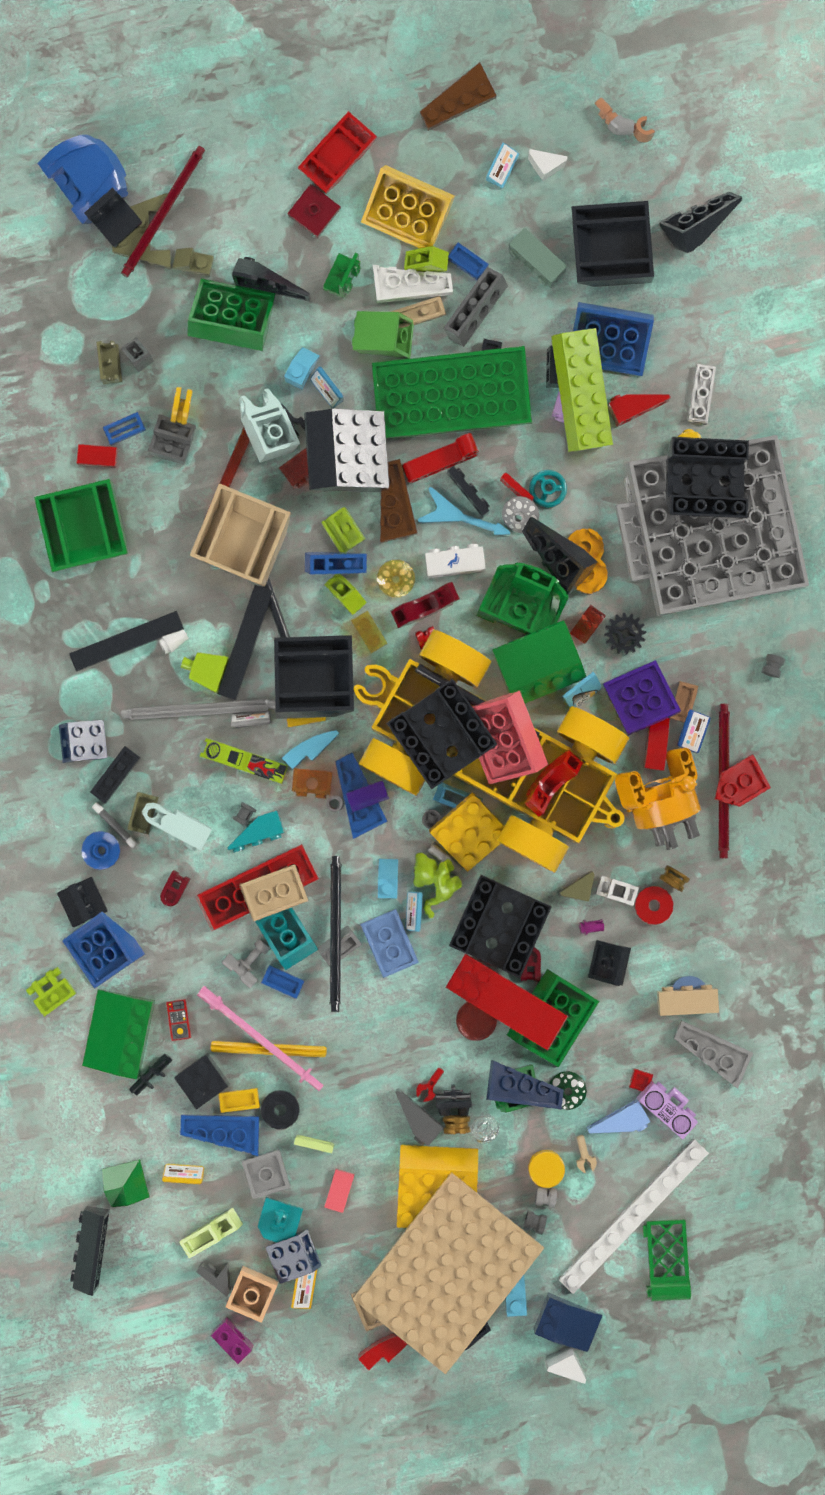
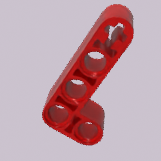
M467 433L458 437L454 443L402 464V468L408 482L414 483L478 456L479 450L472 433Z

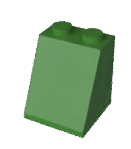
M357 311L354 319L355 332L352 338L353 350L361 354L410 359L414 330L412 319L399 312ZM410 323L407 327L398 328L400 324Z

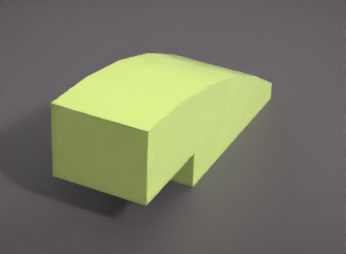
M231 1208L180 1240L179 1243L188 1258H191L238 1230L243 1223L235 1210Z

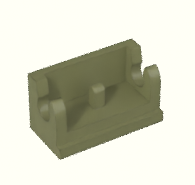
M110 341V343L96 342L100 380L102 383L123 382L119 345L115 341Z
M137 792L127 830L149 835L151 824L146 821L142 811L146 803H157L159 797ZM149 809L147 816L153 818L156 809Z

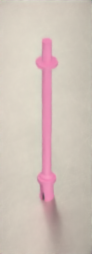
M206 986L199 991L197 996L209 1004L210 1009L222 1012L301 1076L300 1083L305 1080L318 1091L322 1089L324 1085L309 1074L312 1071L311 1068L307 1069V1071L304 1070L225 1006L222 997H217Z

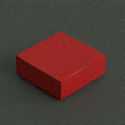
M634 1068L629 1088L644 1091L652 1081L653 1074Z

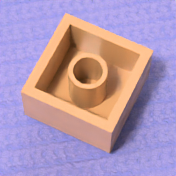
M242 1266L226 1308L262 1323L277 1288L278 1280Z

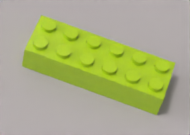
M596 328L551 336L568 451L572 452L613 445Z

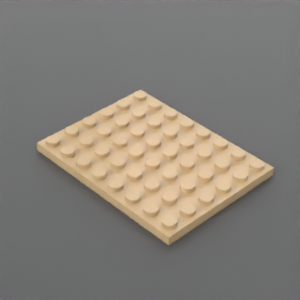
M451 1172L352 1299L444 1374H447L540 1255L544 1246Z

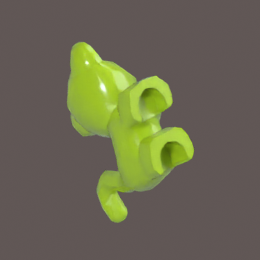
M419 852L415 855L416 863L413 870L415 876L413 884L416 887L435 884L436 897L427 899L423 906L425 914L429 918H433L435 914L430 908L431 905H438L441 902L447 901L456 890L462 887V882L458 876L450 878L449 874L454 870V865L450 859L442 861L438 866L436 860L430 859L424 853Z

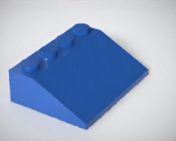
M578 302L573 331L596 328L602 370L643 376L654 315Z

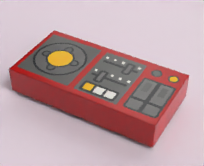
M186 999L166 1002L171 1040L192 1038Z

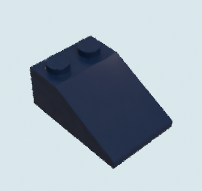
M548 1292L533 1330L535 1335L588 1352L603 1315Z

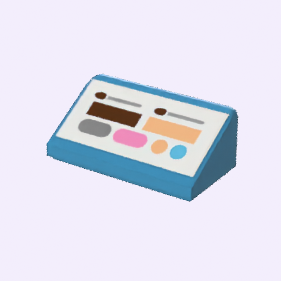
M318 367L310 380L330 407L335 408L344 401V397L322 367Z

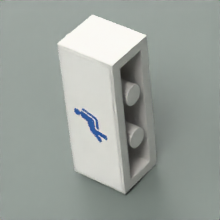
M478 544L467 545V548L459 549V546L448 547V551L430 549L428 550L429 553H425L428 579L479 573L486 570L483 546L478 547Z

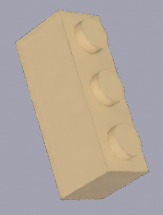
M711 984L701 985V988L693 989L692 985L681 986V989L673 990L672 986L662 987V990L657 991L658 1014L660 1016L719 1013L718 989L712 988Z

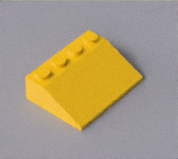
M385 165L380 169L361 223L417 248L434 246L455 196Z

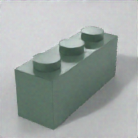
M525 227L509 243L508 250L511 257L515 260L519 259L529 273L533 272L538 276L537 279L542 285H547L551 288L565 273L567 265Z

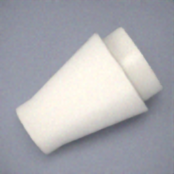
M182 629L178 632L162 636V639L158 642L164 653L167 654L174 652L189 638Z

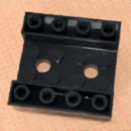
M671 437L666 461V502L670 515L747 519L748 498H744V463L749 460V440ZM683 475L690 477V485L682 483L681 478ZM721 477L728 479V487H723L720 484Z
M453 678L437 688L435 692L386 723L431 789L498 745ZM426 714H432L435 717L433 724L428 725L424 722ZM453 746L457 749L456 757L451 758L447 755L446 750L448 747Z
M480 874L449 946L520 978L552 906ZM505 902H510L513 905L512 912L504 913L502 905ZM489 938L497 940V946L493 949L486 946V941Z

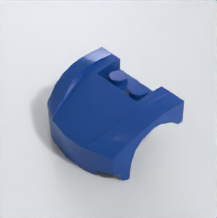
M78 135L61 142L37 163L48 179L53 178L73 205L71 210L82 224L92 223L84 212L112 187L121 197L128 196L125 181L126 173L118 157L103 141L90 135Z

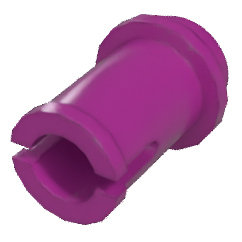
M603 919L579 922L580 933L587 935L591 932L604 931Z

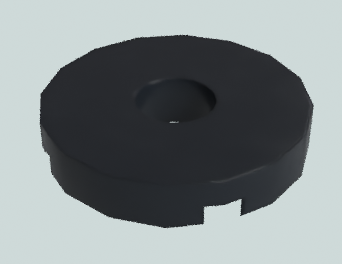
M275 1090L269 1093L261 1105L263 1120L268 1126L277 1130L292 1126L300 1112L296 1097L285 1090ZM279 1104L286 1108V1112L283 1115H278L275 1112V1107Z

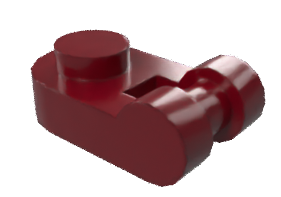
M173 870L161 892L160 898L162 903L166 906L176 905L180 901L191 878L179 875V872ZM174 881L181 884L179 889L172 887Z
M535 947L521 975V981L534 980V982H539L541 979V953ZM527 966H535L534 972H527Z

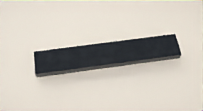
M254 585L217 693L218 695L237 700L274 592L273 590Z
M174 611L71 652L69 655L76 672L161 639L162 636L184 630L178 612Z

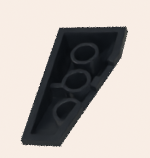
M727 192L709 199L706 205L692 206L691 211L681 214L680 211L661 221L659 225L675 248L685 253L692 252L703 244L742 201V196Z
M251 257L238 258L232 272L235 285L310 302V293L256 262Z
M533 517L529 518L522 530L533 551L538 552L543 560L541 562L542 565L548 568L551 575L559 581L560 586L568 595L590 575L597 564V561L583 548Z

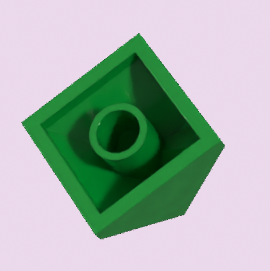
M140 1159L102 1169L104 1193L111 1207L129 1206L150 1197Z

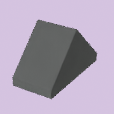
M137 337L121 348L138 372L154 362L151 354Z

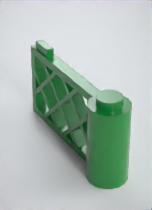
M686 1220L646 1221V1225H643V1237H647L650 1283L646 1285L647 1298H650L651 1301L691 1300ZM674 1224H681L682 1232L676 1238L668 1230ZM651 1225H660L664 1229L657 1239L651 1234ZM666 1233L675 1239L668 1248L660 1242V1239ZM677 1242L683 1247V1252L678 1258L670 1251ZM657 1243L666 1250L659 1259L652 1252L653 1247ZM667 1253H670L676 1259L669 1268L661 1262ZM679 1262L684 1266L685 1275L676 1276L671 1270ZM660 1263L667 1271L660 1277H654V1268Z

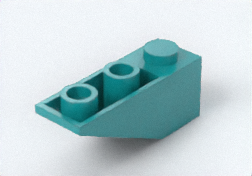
M276 810L258 816L227 849H233L235 853L244 850V846L252 844V847L263 844L262 840L270 838L271 841L282 838L281 834L285 833L279 812Z

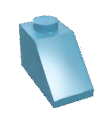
M302 347L292 360L284 376L285 382L303 390L320 356Z
M379 859L378 898L397 899L398 859Z

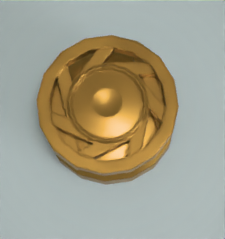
M666 865L664 874H661L659 877L660 880L680 892H683V886L690 880L687 876L669 865Z
M449 1115L443 1117V1122L445 1123L443 1128L444 1134H466L471 1132L470 1126H468V1122H470L469 1115Z

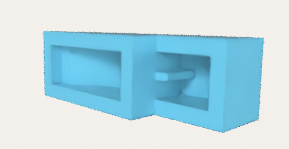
M335 730L314 736L291 749L282 759L293 770L307 756L314 761L339 735V732Z

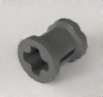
M241 802V808L233 819L248 827L249 819L253 812L256 813L257 810Z

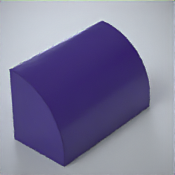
M383 780L346 793L352 812L389 799Z

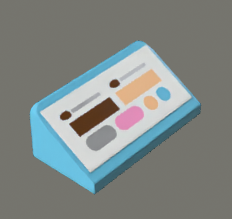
M502 143L486 176V181L504 188L519 153L507 144Z
M409 891L407 893L405 929L408 931L419 932L421 929L422 892Z

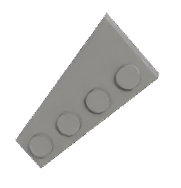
M681 1020L673 1038L738 1089L753 1052Z

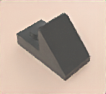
M202 1262L196 1272L227 1297L231 1290L228 1262L219 1273H216V1268L210 1263L205 1264Z

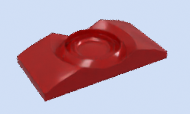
M348 111L298 166V169L327 194L343 179L348 170L364 156L377 136Z

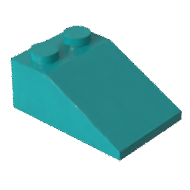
M292 907L255 921L285 970H288L319 950Z

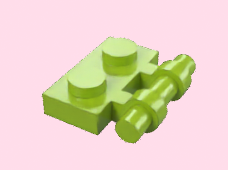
M59 967L47 971L44 977L38 981L35 980L26 989L30 996L35 992L38 994L39 997L33 1002L44 1017L77 994L66 978L60 982L58 981L57 976L62 973ZM51 982L53 987L45 992L42 987Z

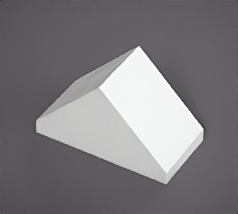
M530 149L528 160L542 181L565 167L567 156Z

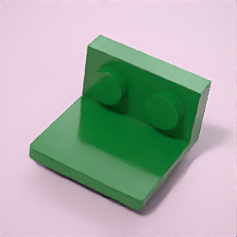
M338 253L323 285V289L343 299L346 294L349 295L353 287L352 280L354 276L357 277L361 270L359 254L355 253L351 259Z

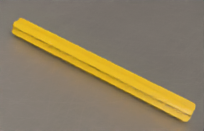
M211 1042V1052L273 1055L260 1043ZM274 1044L287 1056L326 1057L327 1054L325 1046Z

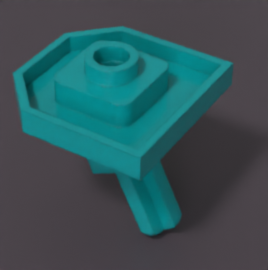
M266 1197L257 1225L263 1238L280 1242L295 1236L303 1208Z

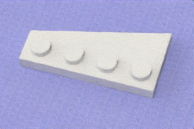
M373 265L377 303L453 295L450 273L419 272L415 269L402 270L397 269V267L384 268L379 267V265Z

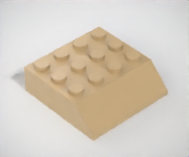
M219 484L190 556L265 587L287 534L291 512Z

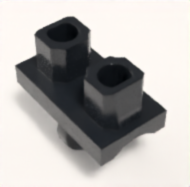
M451 1084V1090H444V1094H436V1109L438 1108L440 1116L450 1115V1108H458V1115L467 1116L469 1108H472L471 1093H463V1090H456L455 1084Z

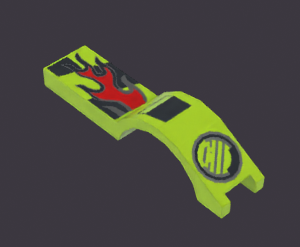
M205 739L207 744L204 753H200V757L280 784L283 783L288 765L211 739Z

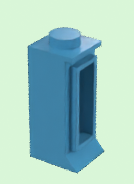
M441 783L437 787L433 801L455 808L458 804L443 799L445 791L449 790L464 797L469 796L470 793Z

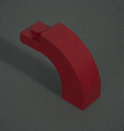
M449 582L427 595L399 605L391 610V614L397 627L401 628L444 610L460 600L453 582Z

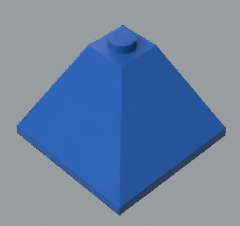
M104 912L99 913L62 940L94 989L145 955L135 938Z

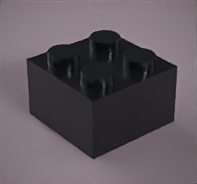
M206 1053L174 1077L196 1110L230 1086L229 1081L209 1053Z

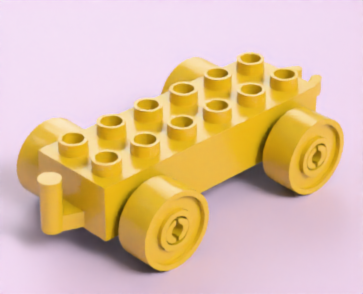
M433 629L419 654L420 658L435 667L434 672L448 680L453 678L455 683L459 680L474 688L479 686L491 664V660L477 650ZM409 659L399 678L391 675L382 666L367 665L364 669L365 673L371 677H378L383 683L382 690L378 694L372 695L363 686L356 685L354 686V693L363 704L371 707L375 706L381 710L371 729L391 740L393 744L389 746L372 738L358 764L417 796L425 780L386 723L435 692L440 686L416 673L415 670L419 663ZM574 706L569 708L557 730V734L573 744L571 748L534 728L540 732L538 739L548 765L568 750L583 762L577 776L567 781L557 790L544 814L540 817L525 805L528 798L526 793L547 766L533 774L489 784L478 758L453 775L531 818L530 823H527L510 815L496 841L553 873H556L569 849V846L552 837L554 832L574 843H580L591 822L604 823V826L607 828L619 827L624 822L623 813L617 810L606 797L617 773L594 760L598 757L615 765L630 738L609 723ZM426 714L424 722L431 725L435 722V717L432 714ZM450 746L447 748L446 753L451 758L456 757L457 749Z

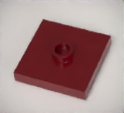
M310 184L287 214L319 238L340 211L341 206Z

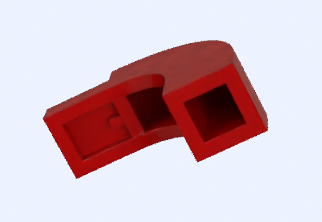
M570 750L560 755L532 783L526 793L528 798L525 805L538 817L543 815L553 795L563 784L577 776L583 762Z

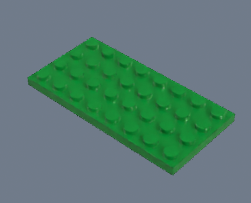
M525 346L372 363L376 411H384L386 439L532 424Z

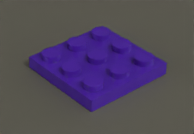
M656 660L603 683V687L627 736L681 713Z

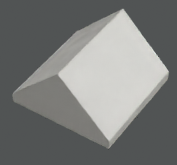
M567 1346L545 1358L548 1372L585 1384L586 1378L572 1347Z

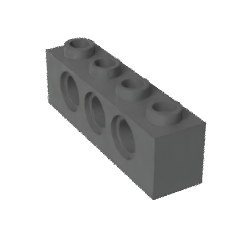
M489 267L486 268L443 329L449 339L463 347L467 344L508 287L502 274Z

